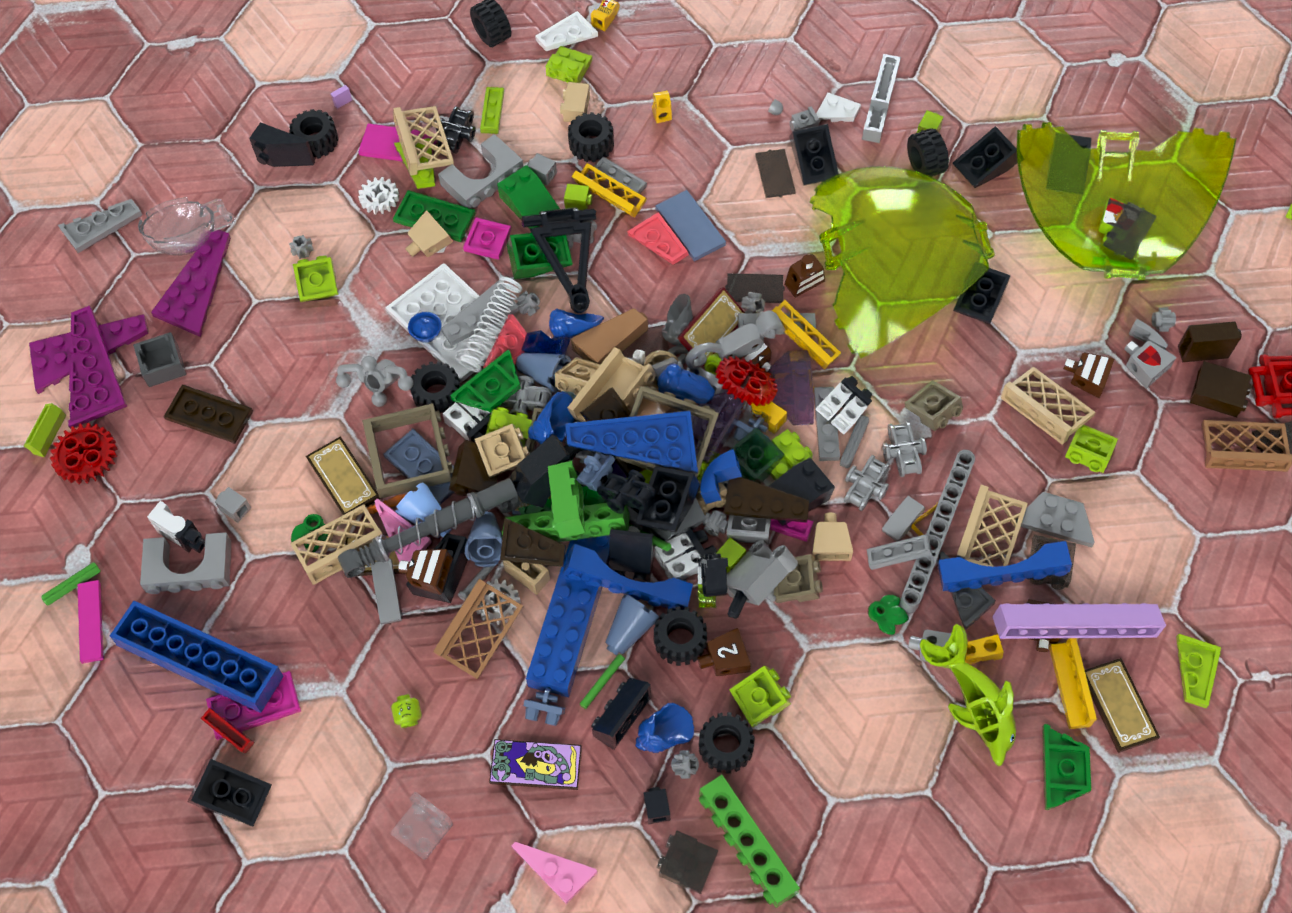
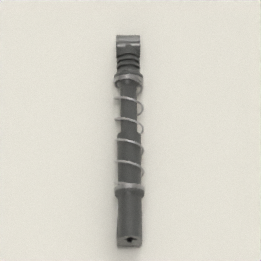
M507 478L480 492H471L463 500L458 502L452 501V505L441 510L435 509L433 514L424 517L425 521L416 518L415 526L406 530L399 526L398 534L389 538L381 534L380 537L377 536L372 539L369 547L367 545L364 546V549L360 547V551L357 549L346 550L338 556V561L347 578L358 576L364 572L365 565L369 567L370 563L374 565L375 561L384 563L390 560L389 555L394 551L402 555V547L413 542L420 546L421 538L430 534L438 538L439 533L450 528L456 529L458 524L469 519L474 521L475 516L479 518L486 511L496 506L500 507L502 513H509L520 506L518 494L511 479Z

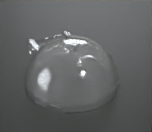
M187 197L163 202L147 211V218L144 222L139 220L138 229L143 239L155 250L167 255L182 256L193 253L201 248L208 241L212 232L233 224L235 216L227 211L221 199L200 204L199 202L188 201ZM219 212L221 214L217 217H214V213Z

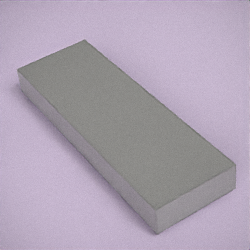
M602 157L594 166L639 194L647 187V182L605 157Z
M927 534L867 549L868 563L871 570L932 555L930 540Z
M390 559L384 563L375 562L374 565L370 563L380 624L402 621L392 560Z

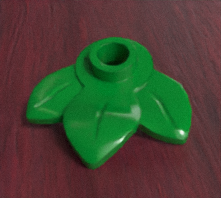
M317 514L308 515L302 524L297 525L293 529L291 542L326 525L322 517ZM314 522L317 523L315 527L310 526ZM322 534L317 540L326 541L329 534ZM304 544L306 550H308L310 544ZM315 545L312 552H316L320 546Z
M895 595L883 596L880 601L873 602L868 608L869 618L878 623L879 629L889 635L895 634V625L904 624L909 620L906 611L898 607L900 598Z

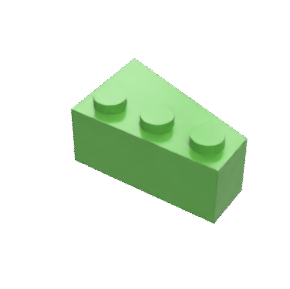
M568 461L548 466L552 499L551 509L554 516L551 519L553 530L558 531L560 539L585 533L584 491L581 484L577 481L578 475L573 462Z

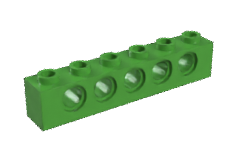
M607 503L584 506L585 533L560 539L558 531L553 530L551 519L554 516L552 511L505 518L557 542L610 535L611 529L628 531L630 513L627 505H625V510L622 514L611 510Z
M723 775L700 788V797L698 799L705 809L709 808L713 814L711 819L716 827L719 828L721 826L726 834L723 836L730 847L734 845L738 851L736 855L743 866L747 865L751 870L749 875L756 885L760 884L764 892L762 894L768 904L771 905L773 903L775 908L798 894L800 887ZM718 800H724L727 806L721 809L715 803ZM735 818L740 822V825L738 827H731L728 821ZM749 837L753 844L751 846H744L741 843V839ZM757 856H762L766 863L759 866L755 864L753 859ZM774 875L779 879V883L771 885L767 882V877Z

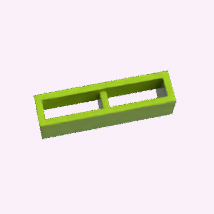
M53 403L45 404L24 447L34 455L45 457L66 417L63 410Z

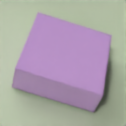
M346 85L331 93L334 106L337 109L352 101L349 88Z

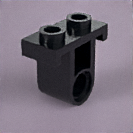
M716 553L704 554V558H698V566L701 567L704 597L727 595L726 567H728V558L721 557V554Z

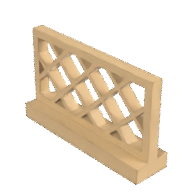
M436 106L401 111L400 107L393 108V121L410 176L417 175V170L453 164V158ZM425 114H434L431 120L424 117ZM413 116L417 119L414 122H411L407 120L406 117ZM420 120L427 123L425 128L417 125ZM431 126L437 128L438 131L436 133H433L428 129ZM413 129H416L421 133L418 136L412 134L411 131ZM424 134L432 137L429 142L422 139ZM435 140H438L443 144L440 147L434 145L433 142ZM418 142L425 145L422 150L415 147ZM429 148L436 151L433 156L426 153ZM441 153L447 156L448 159L440 160L437 157ZM422 156L430 159L426 163H420L419 161Z
M1034 367L1013 383L1009 381L1005 384L1001 395L1002 400L1062 445L1068 441L1071 434L1094 417L1096 413ZM1034 375L1039 379V382L1029 381V377ZM1017 386H1026L1027 391H1022ZM1030 387H1040L1041 392H1031ZM1044 388H1051L1055 393H1045ZM1032 397L1042 398V403H1038ZM1046 398L1056 399V404L1046 403ZM1060 399L1068 400L1070 405L1060 404ZM1048 409H1057L1058 414H1053ZM1061 410H1071L1072 415H1062ZM1076 411H1083L1087 415L1076 416ZM1064 421H1073V426H1069Z
M981 485L956 557H961L975 564L991 567L994 566L990 560L1000 557L1003 566H1008L1028 503L989 491V487ZM989 499L998 500L1001 506L992 509L988 503ZM1013 505L1022 508L1021 512L1012 516L1008 507ZM1004 509L1008 518L999 521L995 513ZM991 515L995 524L986 527L982 519ZM1011 521L1015 530L1006 533L1002 525ZM998 527L1002 536L993 539L989 530ZM985 532L990 541L980 544L977 535ZM1005 539L1009 548L1001 551L996 542ZM993 545L997 553L988 557L983 548ZM979 550L984 558L976 561L970 559V555Z
M363 504L290 544L314 585L342 570L338 561V556L342 552L349 549L360 551L359 548L362 547L364 549L365 545L369 547L372 539L377 536L380 537L382 532ZM364 512L363 522L354 521L356 516ZM347 524L344 532L336 531L337 526ZM352 525L360 527L358 534L349 533ZM365 527L374 529L369 534L362 535ZM322 534H329L326 541H319L317 539ZM333 535L342 536L339 544L331 543ZM347 537L355 538L354 542L344 545ZM303 544H310L307 552L300 551L297 547ZM315 545L323 546L320 554L312 552ZM328 547L337 548L335 552L325 555ZM310 557L318 558L316 562L307 566Z

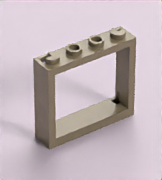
M640 386L630 417L637 416L642 399L645 398L682 412L690 411L691 415L709 421L696 457L699 473L719 413L711 409L710 406L700 407L695 405L696 403L692 400L677 399L676 395L664 392L663 394L657 392V389L652 386ZM617 456L615 457V459L638 466L640 468L652 472L655 466L668 468Z
M433 404L362 420L375 484L380 499L418 490L416 486L422 482L428 487L451 482L450 474L453 473L451 461L447 462L446 459L450 454L447 444L443 445L442 439H446L443 427L439 428L438 422H442L440 412L435 411ZM431 420L442 471L385 484L375 433Z

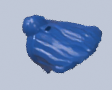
M558 308L553 310L549 319V328L554 335L553 343L556 346L565 345L570 338L599 325L604 320V317L588 313L578 315Z
M677 364L668 365L658 378V392L663 394L664 392L672 393L680 400L689 399L698 404H705L712 400L715 394V390L706 378L681 369Z
M557 392L550 399L537 420L529 427V439L542 444L553 434L562 443L566 437L565 424L573 423L575 420L567 408L573 401L568 393Z
M668 703L664 705L661 710L641 722L638 728L636 747L643 751L659 753L675 745L689 742L694 736L691 714L678 704Z

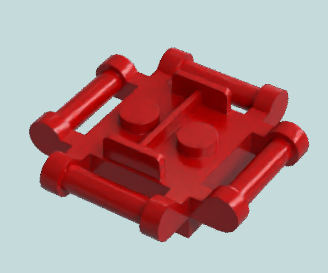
M1260 355V366L1248 369V375H1251L1256 394V406L1262 407L1272 404L1273 418L1291 416L1292 408H1282L1281 404H1292V355ZM1260 375L1265 376L1264 388L1266 396L1264 395Z

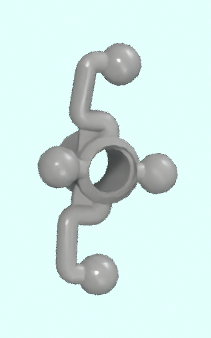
M366 356L362 359L361 365L343 364L337 369L336 383L338 386L345 388L350 385L351 377L345 372H357L359 380L373 392L371 400L373 405L377 407L384 406L387 402V397L382 391L397 380L401 390L407 391L413 387V379L407 375L406 370L396 366L394 362L388 359L377 363L374 357Z

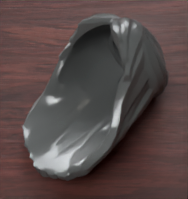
M679 294L675 298L667 313L665 327L662 328L664 339L673 345H682L677 337L693 320L691 300L688 295Z

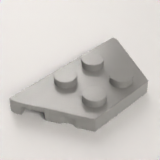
M1042 492L1026 508L1020 527L1093 547L1094 538L1084 503Z

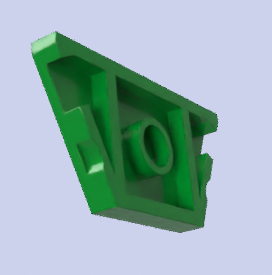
M510 351L504 352L450 395L451 400L492 412L493 409H496L521 389Z
M1044 724L1042 726L1045 810H1050L1091 792L1090 747L1081 742L1074 741L1067 734H1061L1051 729L1050 725Z

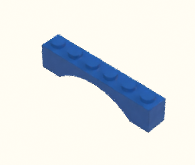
M1066 541L1044 544L1038 552L1028 559L1008 566H983L969 562L961 557L938 561L942 590L957 592L961 588L968 587L970 589H977L982 587V585L988 584L998 586L1008 581L1018 583L1028 578L1043 579L1048 575L1063 576L1070 572L1072 566Z
M574 544L569 550L563 574L569 575L571 579L584 580L592 586H602L608 588L612 593H623L636 600L647 601L651 606L671 608L672 611H675L676 607H680V610L688 607L693 587L692 583L674 577L654 583L631 580L609 568L600 559L595 550Z

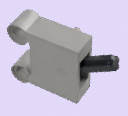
M763 540L757 541L728 572L727 593L730 597L734 598L728 609L727 614L729 617L737 619L745 602L759 606L766 597L771 602L776 600L774 588L798 565V561L785 545L777 547L772 552Z

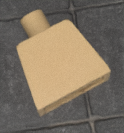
M426 211L408 231V235L413 242L405 249L412 257L420 250L427 257H430L451 244L453 240L429 212Z
M825 513L824 522H818L816 525L812 556L816 561H851L853 548L847 524L845 522H837L835 513Z

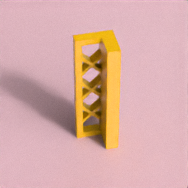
M588 163L581 173L575 171L572 175L577 184L589 186V191L634 218L647 200L644 196ZM589 170L595 173V179H589L585 176ZM608 180L610 187L604 188L599 182ZM623 189L625 196L619 197L614 194V190ZM636 197L640 201L635 207L629 203L628 199Z
M786 300L772 310L781 320L785 333L824 370L841 354L834 345ZM783 307L790 312V318L781 310ZM794 322H801L804 325V331ZM808 335H815L818 338V344ZM823 349L831 350L834 355L830 357Z
M1068 638L1066 643L1051 644L1049 650L1068 728L1091 727L1097 718L1077 638Z

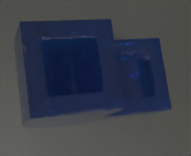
M542 330L529 332L526 335L522 350L525 353L566 355L570 339L566 336L551 339Z

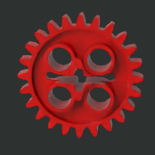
M731 356L728 359L724 358L723 361H720L715 371V378L719 379L717 383L723 384L722 389H727V394H733L734 399L740 398L741 403L747 401L750 406L752 403L757 407L759 404L765 406V404L769 405L778 391L776 388L778 385L774 383L775 379L770 378L771 373H765V368H759L758 363L754 365L752 360L747 362L744 357L741 360L737 356L734 359ZM751 374L752 376L746 386L741 388L748 375Z
M80 423L78 429L71 426V432L64 430L65 436H58L60 442H53L56 449L50 450L53 454L50 457V460L53 462L51 466L55 469L58 476H61L64 481L68 479L70 483L76 481L78 485L81 484L82 480L89 484L90 478L97 481V475L104 477L103 471H110L108 465L115 464L112 458L118 456L115 452L118 448L115 445L116 441L112 434L104 427L100 428L98 424L92 427L90 423H87L86 427H83Z

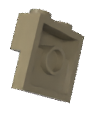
M933 380L905 402V408L919 416L921 423L934 431L938 428H945L948 420L953 416L958 417L963 410L961 397Z
M812 554L795 557L798 561L796 568L789 572L774 588L776 603L792 600L804 602L820 599L819 593L823 592L821 580H818L817 573H821L820 562L816 561Z

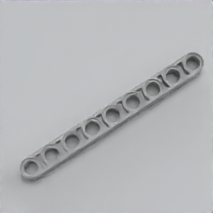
M961 450L957 454L926 534L929 537L930 545L935 547V550H931L932 555L916 559L903 591L899 605L908 614L914 613L919 607L972 470L975 455L970 450ZM954 477H959L962 481H958ZM947 494H952L955 498H951ZM940 511H946L949 515H944ZM934 528H939L942 532H936ZM920 563H926L929 567H922ZM917 580L921 582L922 585H915L913 581ZM905 599H913L915 603L910 604Z

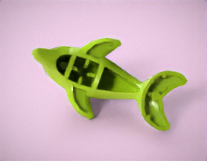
M956 624L953 626L951 636L943 647L922 639L920 648L925 660L931 665L949 668L961 688L966 707L950 703L948 708L954 719L964 727L977 731L985 745L989 748L995 764L1001 766L1005 760L1006 753L1014 745L1016 736L1015 719L1012 713L1014 694L1011 683L1005 681L1002 690H1000L989 677L965 662L968 641L967 634L961 625Z

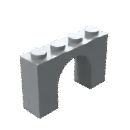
M495 134L481 143L482 155L496 167L490 176L484 179H470L453 164L438 174L440 185L464 207L470 209L477 207L480 202L487 197H491L498 190L497 184L524 167L523 160Z
M226 532L206 534L203 561L195 570L185 574H177L169 570L170 545L164 537L143 539L140 585L146 593L158 594L162 591L176 593L187 589L199 591L202 588L221 589L225 586H230L231 539Z

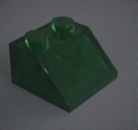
M757 427L730 449H734L737 455L742 478L759 484L769 477L785 455Z

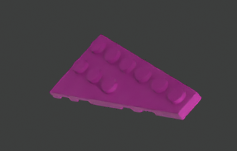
M214 227L152 310L153 317L201 337L203 323L207 319L206 313L208 307L211 306L217 286V277L222 269L223 257L226 256L231 237L229 233Z
M90 305L71 312L70 420H68V427L70 429L71 426L74 428L78 427L80 423L83 425L127 407Z
M144 314L98 325L109 355L116 352L115 349L124 344L129 345L149 334ZM71 332L29 342L34 385L37 394L44 392V388L51 384L56 385L60 383V379L70 374Z

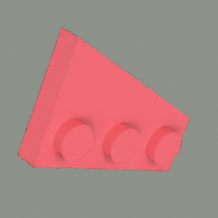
M659 212L627 231L630 237L672 265L689 255L686 248Z
M513 314L508 315V319H506L483 368L487 367L507 350L510 351L515 365L517 357L524 352L527 353L535 345Z

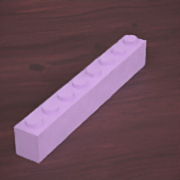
M1147 603L1000 604L993 615L1000 639L1157 638L1166 626L1158 605Z

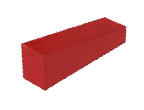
M209 708L200 718L243 753H247L255 743L212 708Z

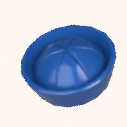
M420 312L410 319L408 331L417 341L428 343L438 337L442 323L436 314Z

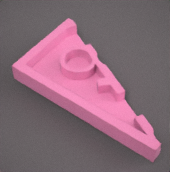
M379 499L374 501L388 537L398 534L399 526L405 530L413 526ZM425 536L421 538L420 546L413 542L402 547V555L395 551L399 562L401 560L411 561L415 550H425L432 541Z
M518 842L512 845L516 853L565 904L598 873L595 868Z

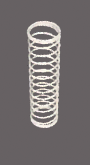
M500 277V283L496 285L498 289L493 291L494 295L490 297L491 302L487 303L488 308L483 311L485 315L480 316L481 322H478V328L473 330L475 335L470 336L471 341L467 342L468 348L463 350L465 355H461L458 360L463 367L470 371L478 373L482 370L480 365L485 364L480 359L467 355L465 350H471L476 355L485 359L488 356L481 351L470 348L469 343H474L480 349L491 352L489 347L474 342L472 337H477L489 345H495L490 339L477 335L475 330H480L487 336L498 339L496 334L480 328L479 323H483L493 331L501 332V329L497 326L484 322L482 317H487L492 322L504 326L501 320L487 315L485 311L490 310L496 316L508 319L504 313L490 309L488 305L493 304L504 312H511L508 307L493 302L492 297H496L506 305L514 306L512 301L496 295L495 291H500L503 295L513 300L518 299L516 295L500 289L498 285L501 284L506 289L515 293H521L522 286L511 278ZM502 280L508 281V282H510V283L516 285L517 287H515V286H513V285H511V284H508V283H504ZM504 292H507V293L513 295L515 298H513V297H511V296H508V295L505 294ZM500 298L509 301L511 304L506 303L505 301L501 300ZM495 312H498V313L502 314V315L505 316V317H502V316L496 314ZM465 362H468V363L472 364V365L475 366L476 368L471 367L470 365H468V364L465 363Z

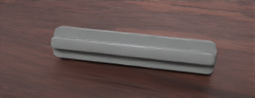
M861 415L858 418L840 460V466L850 467L869 423L867 416Z

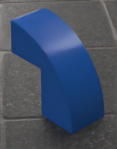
M734 449L718 456L705 470L700 485L701 495L705 504L722 500L718 483L742 477L739 461Z

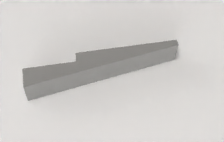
M883 54L862 140L880 143L901 57Z

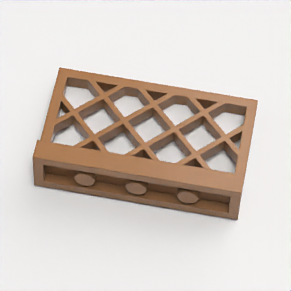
M1203 420L1202 428L1207 456L1205 468L1288 472L1292 466V454H1290L1285 424ZM1209 427H1216L1221 432L1215 436L1209 431ZM1236 428L1241 433L1236 437L1228 429ZM1256 429L1261 435L1256 438L1249 430ZM1280 430V437L1277 439L1269 431ZM1223 434L1232 440L1228 445L1219 439ZM1243 435L1253 441L1249 446L1240 440ZM1263 436L1273 442L1269 447L1260 441ZM1215 442L1219 446H1221L1223 450L1214 451L1212 450L1211 445ZM1236 443L1244 450L1236 452L1231 446ZM1256 444L1260 448H1262L1264 452L1256 453L1254 450L1251 449V447ZM1277 445L1283 450V454H1277L1272 448Z
M479 579L433 652L478 679L524 606ZM490 590L497 595L498 603L486 606L484 597ZM500 597H502L506 601L501 602ZM511 603L517 607L513 615L504 617L502 605ZM499 606L501 618L489 620L487 608ZM484 609L487 621L475 624L474 613ZM502 620L503 631L500 634L493 635L490 623ZM487 624L490 636L478 639L476 626ZM473 627L475 640L463 642L462 632L464 629ZM491 639L492 648L490 652L481 653L479 641ZM476 642L478 654L467 657L464 645ZM461 646L464 658L455 660L449 656L453 647ZM487 655L483 661L482 656ZM479 657L481 666L475 673L469 669L467 660ZM464 660L465 666L461 664L459 661Z

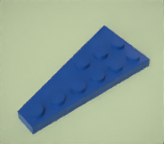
M690 411L565 424L568 446L698 473Z

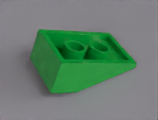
M527 165L497 184L499 197L520 220L522 216L539 215L540 211L560 209L539 177ZM534 226V227H528V228H529V229H532V228H538V227H540V226Z
M532 233L509 236L507 250L514 279L530 278L554 271ZM566 235L547 237L546 240L562 267L571 266L573 263Z

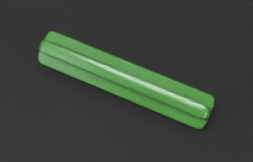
M92 562L41 596L43 602L47 606L77 588V584L84 583L100 573V568L95 562Z

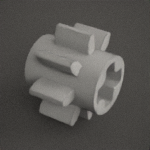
M304 235L294 237L293 243H289L292 255H297L299 259L309 257L310 252L314 251L311 238L306 239Z
M525 291L519 295L516 305L521 314L525 315L528 313L531 316L540 309L538 306L540 300L535 293L528 294Z
M748 292V296L742 298L741 307L746 310L745 313L764 311L765 300L761 298L762 294Z
M1168 307L1159 308V312L1152 314V326L1159 329V332H1169V328L1175 326L1176 315Z
M714 510L712 514L706 513L707 519L702 524L705 526L704 530L713 536H718L719 532L724 534L728 526L726 515L717 510Z
M682 750L679 754L674 755L671 767L675 775H680L681 779H687L691 777V774H696L699 762L695 754H690L689 750Z

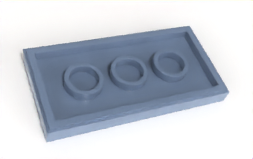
M687 190L655 205L656 211L659 212L686 248L694 262L726 246L724 238Z
M414 429L409 431L383 454L407 479L442 471L439 452ZM450 482L428 487L439 505L454 493V491L449 490Z

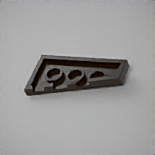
M742 477L728 480L725 515L807 523L809 500Z

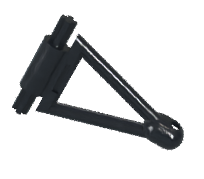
M566 208L540 211L539 215L522 216L521 224L523 228L540 226L530 229L532 235L567 292L571 309L575 313H584L590 304L586 283L592 222L580 223V221L596 220V210ZM581 234L577 284L573 285L547 242V237Z

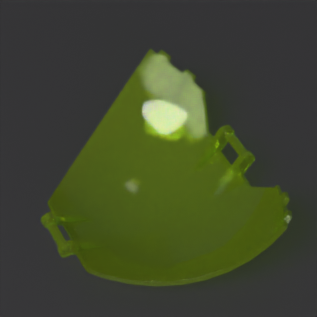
M1043 122L1041 127L1032 128V124L1029 123L1023 124V128L1017 130L1018 170L1028 207L1045 237L1064 257L1082 270L1104 272L1105 279L1123 277L1145 280L1146 274H1163L1176 264L1203 231L1221 196L1231 166L1237 138H1231L1230 132L1220 131L1218 135L1204 134V128L1194 127L1192 132L1177 131L1175 135L1151 151L1136 150L1139 143V131L1120 133L1100 130L1097 148H1082L1064 130V126L1052 127V122ZM1106 140H1130L1129 152L1105 151ZM1109 197L1143 211L1137 224L1124 241L1115 239L1113 244H1106L1103 241L1105 234L1098 231L1103 210Z
M880 166L853 169L823 181L814 189L816 193L809 202L813 204V210L817 209L831 215L832 227L819 235V241L823 245L826 259L824 263L825 269L831 271L842 266L844 272L837 290L835 302L832 304L838 316L834 321L839 330H845L850 340L847 346L852 354L858 353L860 358L899 338L952 302L989 269L988 259L995 256L987 234V223L977 220L972 204L948 185L916 171ZM838 238L841 253L833 257L830 242Z

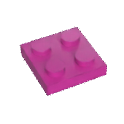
M475 218L463 246L464 251L499 260L510 235L511 226Z

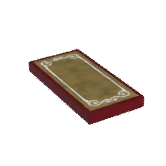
M722 287L681 332L677 339L688 352L700 344L715 343L718 339L725 337L738 328V314L745 312L726 289ZM706 352V353H705V355H706L707 358H708L709 356L715 354V352Z

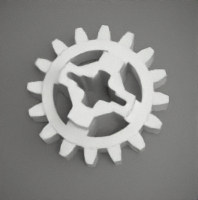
M375 177L373 182L367 180L368 185H361L363 190H359L360 196L358 197L362 208H366L368 213L373 210L375 215L378 211L384 214V210L390 212L391 206L396 207L395 202L399 201V192L396 184H391L390 179L384 181V177H381L380 180H377Z
M495 579L494 584L487 581V584L500 592H506L507 594L505 595L519 604L521 603L520 597H518V590H514L513 584L507 586L506 580L499 584L498 579ZM489 590L484 597L486 606L496 604L497 595ZM500 597L501 602L506 601L505 599ZM511 603L502 605L504 617L513 615L517 607ZM496 606L487 608V610L494 612L488 611L489 620L501 618L499 606L498 608ZM484 609L476 611L477 614H481L483 621L486 620Z

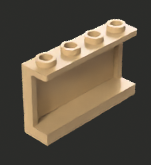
M614 347L567 408L574 419L586 422L580 412L609 388L613 387L631 412L640 386H649L654 382L657 375L652 365L647 364L643 366L624 357L621 350Z

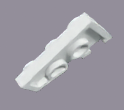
M577 11L539 33L535 38L545 51H549L560 46H567L598 37V31Z

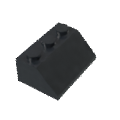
M629 677L626 683L622 682L616 691L618 693L616 697L606 703L603 715L601 717L597 716L591 725L592 734L595 738L615 750L651 699V684Z

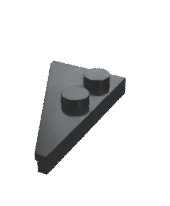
M943 551L939 553V560L949 559ZM982 587L977 589L961 588L957 592H951L963 627L966 630L996 602Z

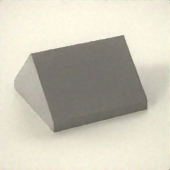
M729 515L727 540L732 538L736 542L755 543L763 540L766 544H769L771 519Z

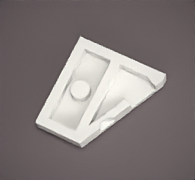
M827 93L816 115L819 118V122L820 119H830L831 122H853L860 110L861 104Z

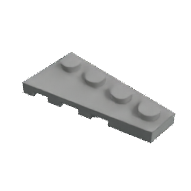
M129 199L108 207L106 211L99 212L98 210L91 213L92 216L83 219L79 217L73 219L74 222L67 225L62 223L58 227L79 253L143 214L134 201Z
M499 280L441 328L442 333L451 346L474 335L473 330L478 328L477 323L481 322L480 316L485 315L483 311L488 308L487 303L491 302L490 297L494 295L493 291L498 289L496 285L500 283ZM501 284L498 285L500 289L506 290ZM495 291V294L509 299L514 303V306L506 305L496 297H492V301L508 307L511 312H504L493 304L488 305L490 309L498 310L507 317L509 314L519 311L514 300L503 295L500 291ZM500 298L501 300L505 301L506 303L511 304L509 301ZM490 310L485 311L487 315L493 316L499 320H503L502 318L493 314ZM495 312L496 314H498V315H500V316H502V317H505V316H503L502 314H500V313H498V312ZM482 317V320L484 322L495 324L487 317ZM479 323L480 328H488L483 323Z

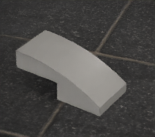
M1136 319L1129 335L1145 343L1151 341L1166 350L1168 344L1149 325Z
M907 496L888 519L882 531L896 542L900 541L911 529V525L924 512L925 507L910 496Z

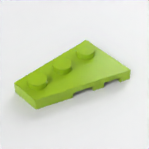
M1178 633L1176 640L1184 701L1207 708L1210 702L1221 647Z

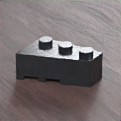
M447 533L435 547V549H446L453 558L442 595L414 587L408 581L406 585L413 595L447 603L452 602L468 561L465 555L466 537Z

